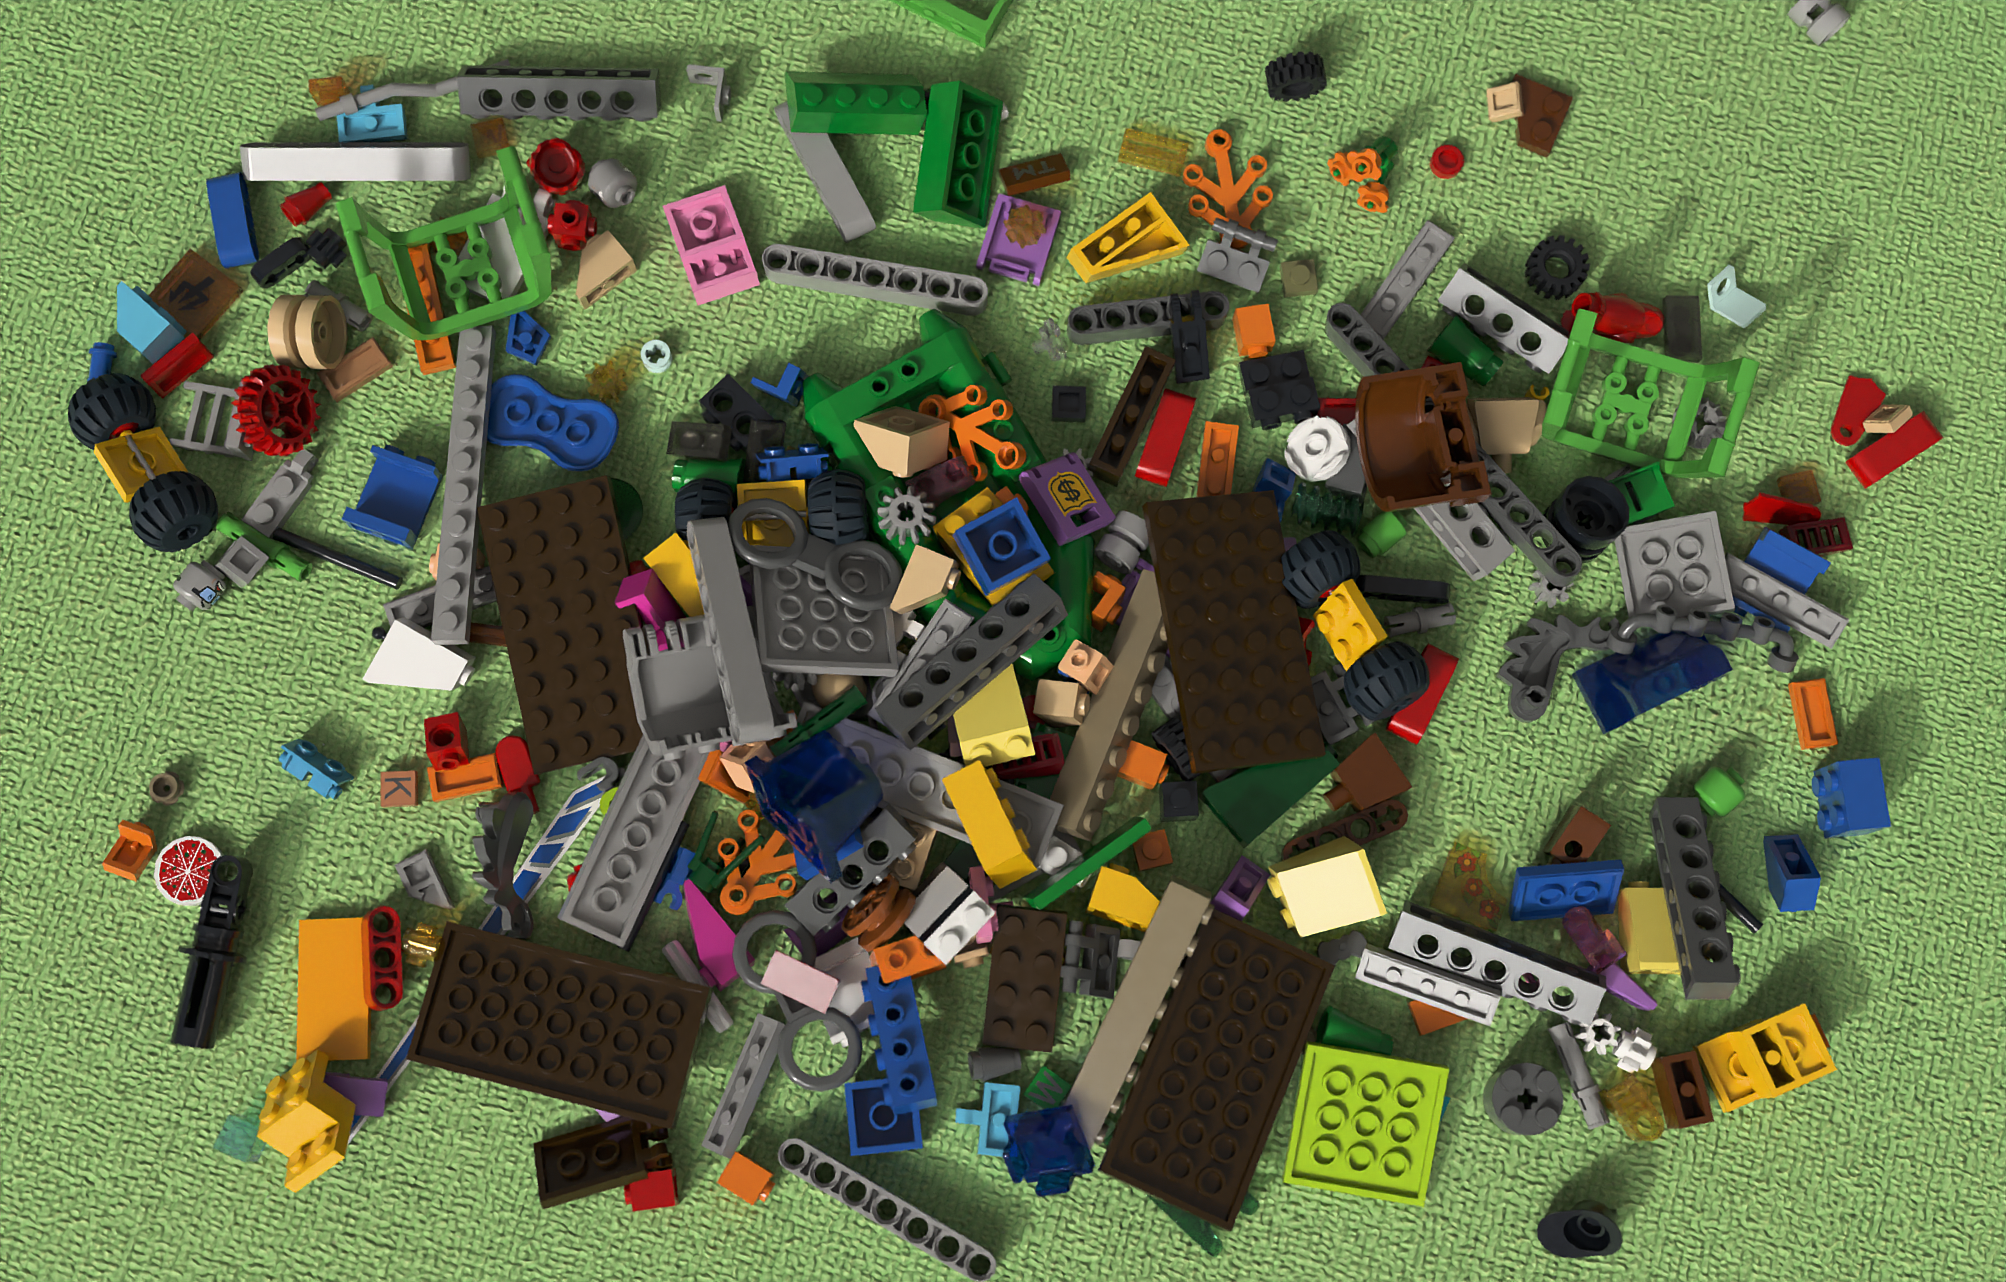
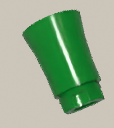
M1457 315L1453 317L1427 349V352L1448 364L1461 362L1464 375L1470 380L1474 379L1482 387L1490 381L1504 363L1499 357L1493 355L1495 351L1483 343Z
M690 458L689 461L677 459L672 475V488H674L675 492H678L682 486L691 481L701 478L717 479L727 483L732 488L736 504L738 505L737 484L747 483V462L744 458L732 460Z
M1331 1005L1325 1008L1316 1028L1317 1041L1315 1043L1391 1056L1394 1045L1393 1036L1382 1033L1381 1029L1352 1018Z

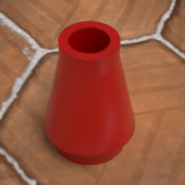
M319 182L315 186L285 197V202L280 204V208L295 227L300 224L306 225L332 199V195L326 186Z

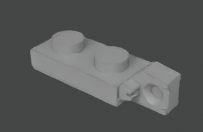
M305 449L300 450L292 462L287 459L283 466L279 467L241 520L273 540L277 528L284 526L311 489L312 485L310 483L314 476L310 472L319 460Z

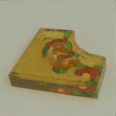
M1453 842L1429 907L1494 933L1497 931L1508 899L1498 894L1488 881L1485 870L1487 854Z

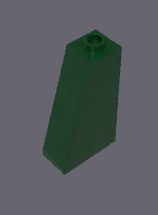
M1324 741L1326 755L1321 758L1254 766L1206 788L1199 795V798L1239 844L1245 848L1340 765L1336 759L1338 754L1329 743Z

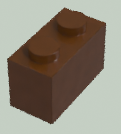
M1696 1050L1654 1058L1651 1067L1667 1129H1681L1713 1122L1714 1118Z

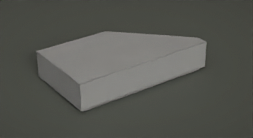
M425 849L395 864L408 896L449 910L455 908L429 850Z

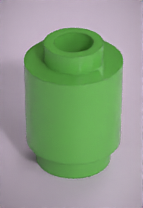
M1382 511L1360 530L1361 534L1356 538V541L1366 554L1371 558H1375L1378 554L1383 555L1407 535L1404 528L1407 526V523L1397 511Z

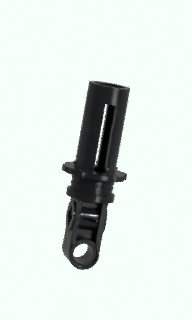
M223 855L212 863L206 892L201 902L199 922L193 923L192 930L195 931L192 944L179 946V952L189 954L190 956H188L189 962L170 1040L172 1043L195 1048L214 1049L232 967L235 966L233 964L234 962H247V957L237 952L238 940L243 939L244 931L240 930V926L246 912L247 895L253 876V867L244 857ZM234 862L238 868V873L235 879L230 881L226 876V868L230 863ZM219 904L226 905L228 908L220 907Z

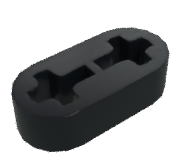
M302 237L291 238L258 261L251 269V276L261 288H270L309 261L310 257L305 252L310 247Z

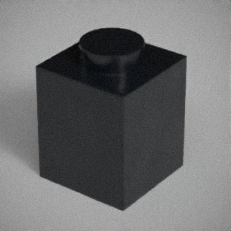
M1197 781L1161 783L1159 787L1161 822L1196 820L1199 816Z

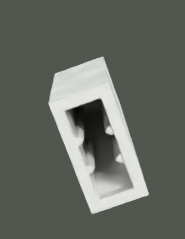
M406 617L395 619L363 680L368 683L452 691L460 687V685L466 686L475 672L472 664L476 657L455 645H435L431 641L432 632Z

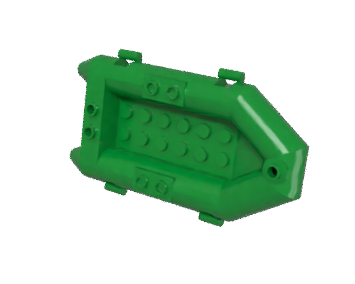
M932 309L919 318L920 347L846 388H843L821 373H814L803 381L804 419L820 444V448L823 447L827 453H832L838 463L836 469L851 471L864 479L870 531L877 543L891 551L899 561L903 575L916 544L912 542L911 536L906 537V543L903 546L899 544V535L892 540H888L886 537L888 529L879 528L878 522L883 517L877 513L879 507L886 506L883 502L885 495L896 498L894 493L896 487L901 489L902 495H907L909 486L914 487V497L923 491L927 493L925 503H934L935 510L930 514L936 517V523L927 525L931 531L928 537L918 533L919 543L917 545L949 558L951 557L945 552L933 529L934 525L987 487L995 495L1007 486L1013 495L1019 493L1029 507L1027 516L1051 558L1047 563L1053 569L1054 574L1043 582L1061 597L1068 614L1066 618L1012 663L1016 674L1033 681L1056 668L1074 640H1079L1091 647L1095 539L1089 533L1059 546L1021 485L1019 475L1022 472L1044 464L1047 460L1015 407L1013 406V414L1008 420L995 419L978 426V428L1003 442L1020 443L1026 451L1024 464L1018 469H1003L997 464L993 452L973 441L978 461L983 462L987 466V477L981 482L966 483V486L960 489L955 488L952 479L959 475H964L965 464H963V457L961 463L956 467H946L938 463L933 465L932 469L913 473L911 477H897L892 474V471L880 468L854 427L855 419L893 406L919 412L921 402L928 396L937 394L948 399L964 392L969 385L983 386L987 391V400L983 405L968 404L952 412L961 418L989 407L994 400L1010 401L1002 387L1010 383L1012 378L996 352H990L984 357L966 327L940 311ZM986 364H988L996 378L992 379L984 367ZM975 390L973 393V398L975 401L978 398L977 390ZM1002 404L999 407L1000 415H1002L1004 412V407ZM938 407L935 410L936 416L938 415ZM949 428L952 446L960 449L955 430ZM1015 450L1012 453L1013 461L1015 460L1016 456ZM950 451L948 454V459L951 462L953 454ZM827 457L821 458V461H827L828 471L834 470ZM963 464L962 468H961L953 477H951V478L944 484L945 488L947 489V491L949 492V494H950V496H951V497H949V495L947 494V492H946L945 489L943 488L942 484H943L951 475H953V474L961 467V465ZM977 466L973 470L975 477L978 475ZM908 510L907 514L905 511L900 513L902 521H906V518L909 521L913 519L912 511ZM1089 510L1079 513L1081 520H1077L1075 516L1070 517L1076 527L1086 524L1082 516ZM958 567V570L961 571V576L955 589H949L947 596L922 606L923 609L920 613L914 609L913 612L916 614L914 621L919 622L923 620L927 626L943 601L947 599L975 618L970 625L972 626L987 614L992 605Z

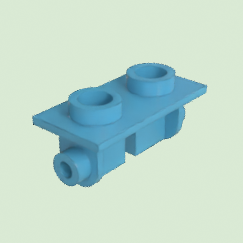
M297 739L281 746L285 750L279 757L282 768L301 781L306 780L308 774L312 773L313 776L308 786L326 799L331 797L336 800L343 791L339 785L354 778V776L345 771V767L340 762L328 759L319 753L317 747L309 741Z

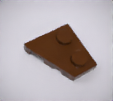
M1515 74L1512 82L1518 81L1521 85L1524 113L1523 116L1514 118L1517 122V146L1547 158L1573 97Z

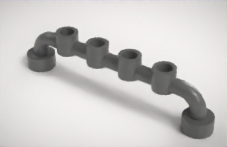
M1659 605L1655 614L1644 613L1629 617L1620 628L1611 629L1606 642L1611 650L1620 654H1630L1633 652L1638 640L1633 632L1640 627H1651L1660 633H1670L1671 630L1684 631L1693 637L1711 634L1717 635L1726 641H1734L1737 637L1749 639L1760 645H1765L1768 641L1777 642L1780 646L1772 648L1767 663L1771 668L1779 672H1793L1799 659L1798 655L1794 652L1792 637L1786 631L1774 628L1775 623L1766 617H1755L1752 625H1743L1742 618L1733 613H1723L1720 622L1709 621L1710 615L1703 610L1691 609L1688 617L1684 618L1677 617L1678 612L1667 605Z

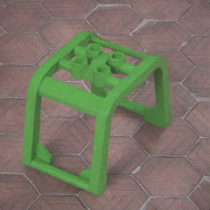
M510 146L496 151L503 171L506 193L503 198L492 204L403 232L389 231L370 216L353 197L341 200L335 204L359 279L358 282L370 314L410 339L422 341L452 335L528 310L549 298L552 294L550 251L515 147ZM519 207L521 208V211H522V214H523V217H524V220H525V223H526V224H524V225H523V223H522V220H521V217H520V214H519V211H518ZM502 218H505L528 289L523 293L502 299L500 293L502 286L501 278L497 271L493 269L490 260L492 258L491 248L487 241L483 239L479 226L498 221ZM467 231L470 241L467 249L472 260L464 259L460 262L455 251L451 249L447 237ZM360 236H366L381 248L390 251L410 315L392 302L382 278L377 273L371 274ZM435 241L438 250L435 257L436 263L444 272L447 281L445 292L454 302L458 314L431 322L408 249ZM477 278L479 285L486 292L490 304L470 310L468 303L470 291L464 281H473Z
M1578 309L1543 419L1542 436L1555 443L1637 468H1643L1659 461L1662 475L1677 478L1725 477L1760 362L1745 357L1709 365L1682 361L1596 335L1592 331L1598 313ZM1590 349L1615 357L1611 373L1605 376L1602 381L1604 392L1600 405L1592 413V420L1595 425L1591 438L1565 430ZM1628 361L1648 366L1643 383L1639 384L1634 390V397L1630 394H1620L1627 384L1624 374ZM1660 371L1687 378L1662 459L1636 452L1640 435L1645 433L1649 427L1647 417L1651 404L1659 395V389L1656 384ZM1728 380L1727 392L1736 395L1722 439L1713 438L1702 459L1682 461L1706 382ZM1616 410L1621 414H1632L1624 422V430L1627 435L1623 447L1603 442L1608 425L1612 424L1616 419Z

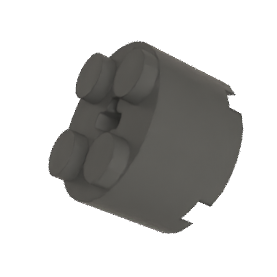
M1518 1063L1506 1065L1493 1074L1485 1085L1483 1104L1489 1118L1504 1132L1513 1135H1537L1556 1125L1563 1108V1094L1555 1074L1533 1063ZM1522 1094L1528 1096V1103L1518 1102L1517 1096Z

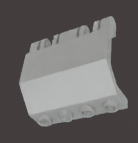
M752 605L747 606L755 639L754 616ZM705 614L677 619L676 623L673 620L666 621L664 633L668 651L659 652L656 632L651 624L643 626V629L634 627L623 630L627 669L637 722L652 755H664L666 761L686 757L685 750L698 748L699 753L720 750L719 743L732 740L733 746L749 744H736L733 739ZM762 672L774 720V738L786 736V729L797 727L795 713L783 712L774 694L770 672Z

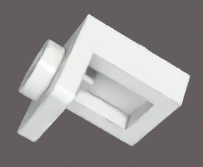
M1053 835L1039 869L1053 876L1082 855V853ZM1091 874L1069 890L1075 892L1078 886L1082 888L1089 880Z

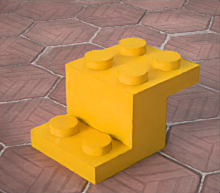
M1805 1003L1769 1018L1755 1019L1693 1046L1723 1113L1730 1112L1757 1099L1775 1098L1837 1070Z
M319 1049L306 1058H300L289 1071L282 1076H275L269 1082L265 1091L267 1094L265 1105L259 1115V1120L261 1121L257 1137L289 1157L286 1164L288 1170L284 1186L294 1193L345 1158L356 1107L355 1103L323 1082L329 1056Z

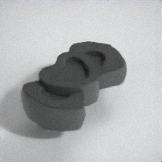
M1352 930L1348 935H1343L1340 939L1320 942L1317 947V957L1336 966L1339 960H1346L1351 955L1362 958L1364 948L1368 943L1362 933Z

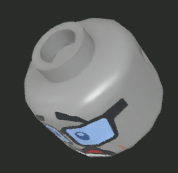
M205 560L201 563L191 562L173 583L174 589L179 593L176 600L192 612L196 607L202 610H209L225 592L226 584L223 579L226 576Z

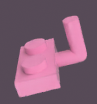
M982 866L970 867L968 873L970 888L995 912H997L998 904L1013 905V901L989 904L988 897L994 896L992 879L989 876H985ZM996 913L976 933L977 944L991 942L992 932L998 931Z

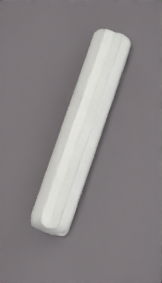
M671 941L662 949L663 954L681 980L708 986L699 975V970L679 941ZM713 992L706 1017L715 1030L721 1033L732 1026L733 1020Z

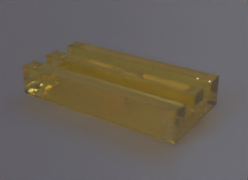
M1126 128L1118 162L1181 177L1189 143ZM1129 140L1179 151L1180 154H1172L1160 151L1157 148H1147L1131 144Z

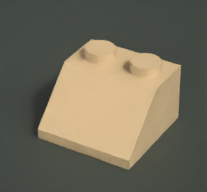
M893 406L854 420L856 431L880 468L892 471L894 476L911 477L915 472L932 469L933 465L947 460L949 421L898 406Z

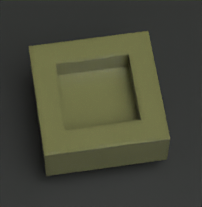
M1314 259L1281 262L1280 274L1284 298L1317 294L1318 286Z

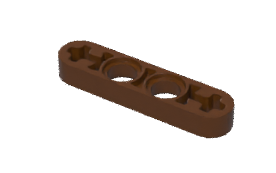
M1392 799L1379 803L1290 841L1282 849L1281 860L1289 858V855L1293 852V846L1298 851L1311 846L1306 841L1308 839H1312L1313 848L1320 846L1319 839L1323 833H1332L1337 839L1345 836L1359 846L1367 844L1403 827L1408 819L1407 809L1398 800ZM1386 807H1389L1391 811L1397 810L1399 817L1395 819L1396 825H1393L1391 820L1378 825L1382 832L1378 833L1376 822L1369 814L1373 812L1374 818L1377 819L1387 813ZM1354 820H1363L1368 824L1369 834L1366 838L1360 839L1352 834L1350 828Z

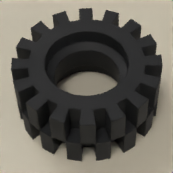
M1298 52L1297 55L1289 53L1285 58L1280 56L1276 58L1277 61H1270L1269 65L1265 67L1268 94L1277 101L1283 99V102H1288L1290 99L1299 101L1301 97L1307 99L1310 98V94L1317 95L1319 91H1323L1325 86H1327L1323 58L1319 54L1314 55L1313 52H1308L1306 55H1304V52Z
M1559 235L1556 240L1554 236H1550L1546 241H1540L1530 254L1525 265L1527 267L1525 277H1530L1527 282L1530 287L1533 285L1537 287L1534 291L1537 295L1543 291L1545 292V299H1550L1552 295H1555V300H1561L1564 295L1568 298L1579 289L1588 275L1586 273L1590 269V264H1586L1589 257L1587 253L1581 254L1584 249L1581 244L1578 247L1573 246L1576 241L1573 238L1565 242V236ZM1552 257L1564 260L1569 267L1568 275L1564 278L1551 276L1545 268L1546 260Z
M1174 716L1151 733L1157 748L1161 752L1168 754L1166 757L1168 764L1173 767L1176 774H1179L1183 781H1192L1201 774H1192L1182 721Z

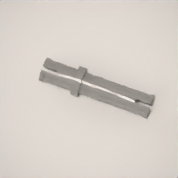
M1565 1022L1549 1028L1548 1031L1554 1041L1574 1091L1571 1093L1573 1100L1578 1101L1587 1127L1590 1130L1609 1123L1610 1119L1604 1110L1598 1094L1600 1088L1598 1084H1594L1582 1052L1574 1037L1570 1022Z

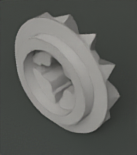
M1709 397L1701 398L1696 414L1697 417L1701 412H1704V421L1708 425H1704L1697 432V422L1694 420L1687 446L1698 449L1707 448L1713 438H1721L1724 433L1727 416H1724L1721 412L1720 404H1714L1709 400ZM1677 407L1676 410L1674 411L1673 418H1672V425H1673V422H1674V419H1675V416H1676V412H1677L1678 407Z

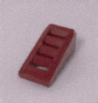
M1845 517L1787 525L1778 531L1780 535L1799 545L1798 534H1802L1805 548L1819 556L1853 550ZM1833 527H1837L1842 544H1836L1832 531ZM1823 529H1825L1829 546L1824 545L1821 534ZM1812 531L1814 533V537L1817 544V547L1814 548L1809 532Z
M1058 733L1031 737L1036 762H1032L1031 757L1028 756L1021 758L1022 765H1017L1015 759L1007 761L1009 768L1003 769L1002 763L989 767L994 769L1000 780L1060 774L1065 760ZM1044 751H1047L1048 759H1046Z

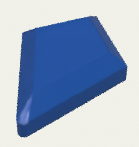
M525 311L510 316L506 352L537 366L551 339V335Z

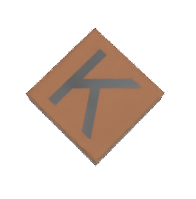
M416 770L381 772L380 806L383 808L418 806V772Z

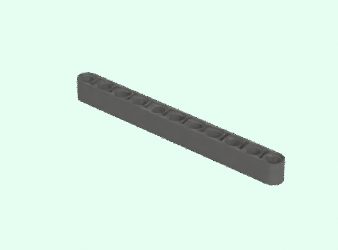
M1337 303L1328 310L1325 324L1326 335L1363 377L1380 374L1376 370L1380 366H1386L1392 372L1410 370L1350 304ZM1336 319H1344L1348 322L1349 325L1345 327H1339L1335 325L1333 321ZM1363 342L1368 344L1370 349L1361 351L1355 347V344ZM1426 396L1425 413H1429L1435 407V404L1429 396ZM1475 441L1479 461H1484L1490 487H1496L1503 493V496L1500 498L1490 495L1484 502L1479 504L1487 510L1488 515L1550 583L1558 587H1566L1572 584L1582 567V559L1578 552ZM1519 512L1525 516L1526 521L1523 523L1515 522L1510 517V513ZM1542 537L1546 539L1549 547L1540 548L1536 546L1533 538ZM1556 563H1567L1571 567L1572 572L1567 574L1561 573L1557 569Z

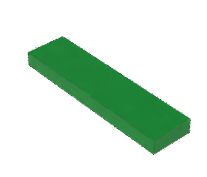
M1134 816L1030 891L1024 898L1030 907L1042 910L1151 831L1152 827L1146 818Z

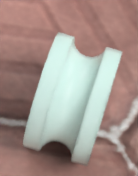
M651 340L642 347L641 359L645 368L650 372L661 373L670 367L672 354L665 342ZM656 350H660L662 356H665L664 359L659 358L657 363H653L651 357H648L649 354L654 355Z

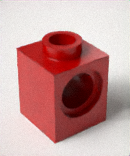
M454 712L425 718L426 753L435 771L453 770L458 766L470 764L467 729L459 713Z
M676 1168L648 1172L649 1178L624 1185L626 1205L632 1204V1212L680 1204Z

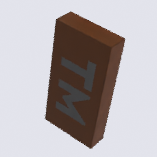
M1061 153L999 169L1000 179L1008 196L1071 180L1069 168Z

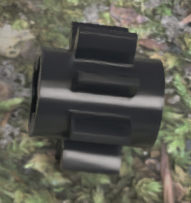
M329 228L323 234L316 229L306 240V243L311 247L305 253L323 269H326L330 264L337 268L347 257V254L342 251L347 246V243Z

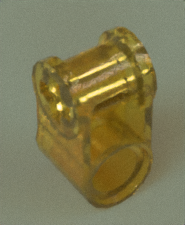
M1628 1072L1625 1074L1624 1080L1609 1090L1604 1088L1599 1092L1603 1103L1615 1116L1631 1140L1650 1142L1658 1139L1663 1134L1664 1121L1662 1116L1648 1098L1642 1084L1632 1073ZM1628 1092L1625 1096L1619 1099L1620 1096ZM1641 1116L1646 1117L1651 1124V1130L1647 1136L1643 1135L1637 1127L1638 1119Z

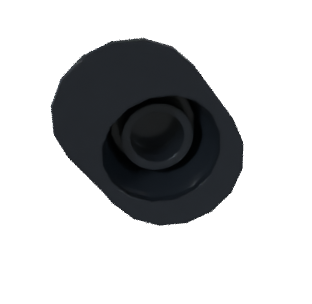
M1594 1200L1580 1201L1570 1210L1547 1214L1540 1220L1537 1227L1538 1240L1542 1246L1552 1254L1563 1258L1613 1255L1620 1250L1623 1243L1622 1233L1617 1226V1211L1609 1209L1606 1205Z

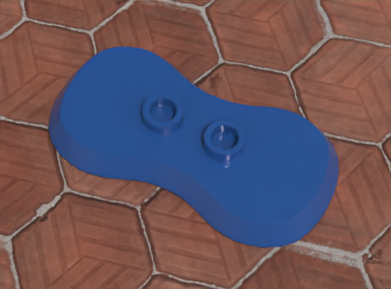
M521 374L503 376L492 384L487 441L501 446H528L538 449L557 465L570 471L591 470L602 463L610 453L617 438L619 420L616 413L607 404L593 399H566L556 396L533 378Z

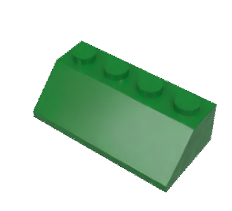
M785 71L784 74L791 132L919 135L927 116L924 86L914 75Z
M960 80L931 84L913 213L935 222L980 229L986 228L1003 108L1002 100Z

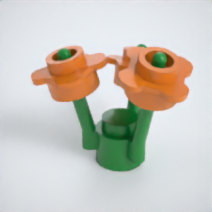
M1380 136L1371 146L1366 145L1359 152L1356 150L1343 153L1338 151L1335 153V158L1328 159L1327 164L1332 177L1343 186L1349 185L1350 179L1361 182L1366 178L1377 180V182H1368L1365 185L1359 186L1357 192L1360 194V197L1357 199V204L1370 212H1387L1388 206L1386 201L1389 199V191L1384 186L1388 174L1394 168L1392 160L1398 154V147L1391 138Z

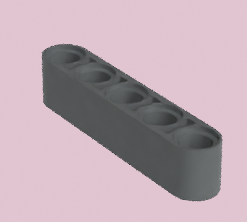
M1218 291L1199 292L1206 331L1219 329L1224 324L1229 311L1228 298ZM1190 294L1178 295L1181 299V310L1185 311L1188 316L1193 315L1190 305ZM1170 296L1076 307L1068 316L1067 336L1077 345H1088L1171 335L1170 318H1172ZM1215 306L1221 313L1216 316L1210 315L1206 312L1205 308ZM1149 313L1156 320L1152 323H1145L1139 316ZM1111 317H1117L1123 324L1113 327L1106 320ZM1077 321H1085L1090 325V328L1081 331L1076 329L1073 324Z

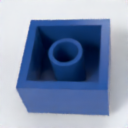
M1017 497L955 530L953 534L954 540L985 596L1040 568L1051 559Z
M1879 757L1837 761L1813 771L1812 791L1818 797L1820 808L1817 813V822L1819 828L1824 832L1825 839L1866 835L1891 827Z
M888 1078L844 1083L851 1156L923 1148L920 1110L895 1115L893 1104L886 1106L882 1084L889 1083Z

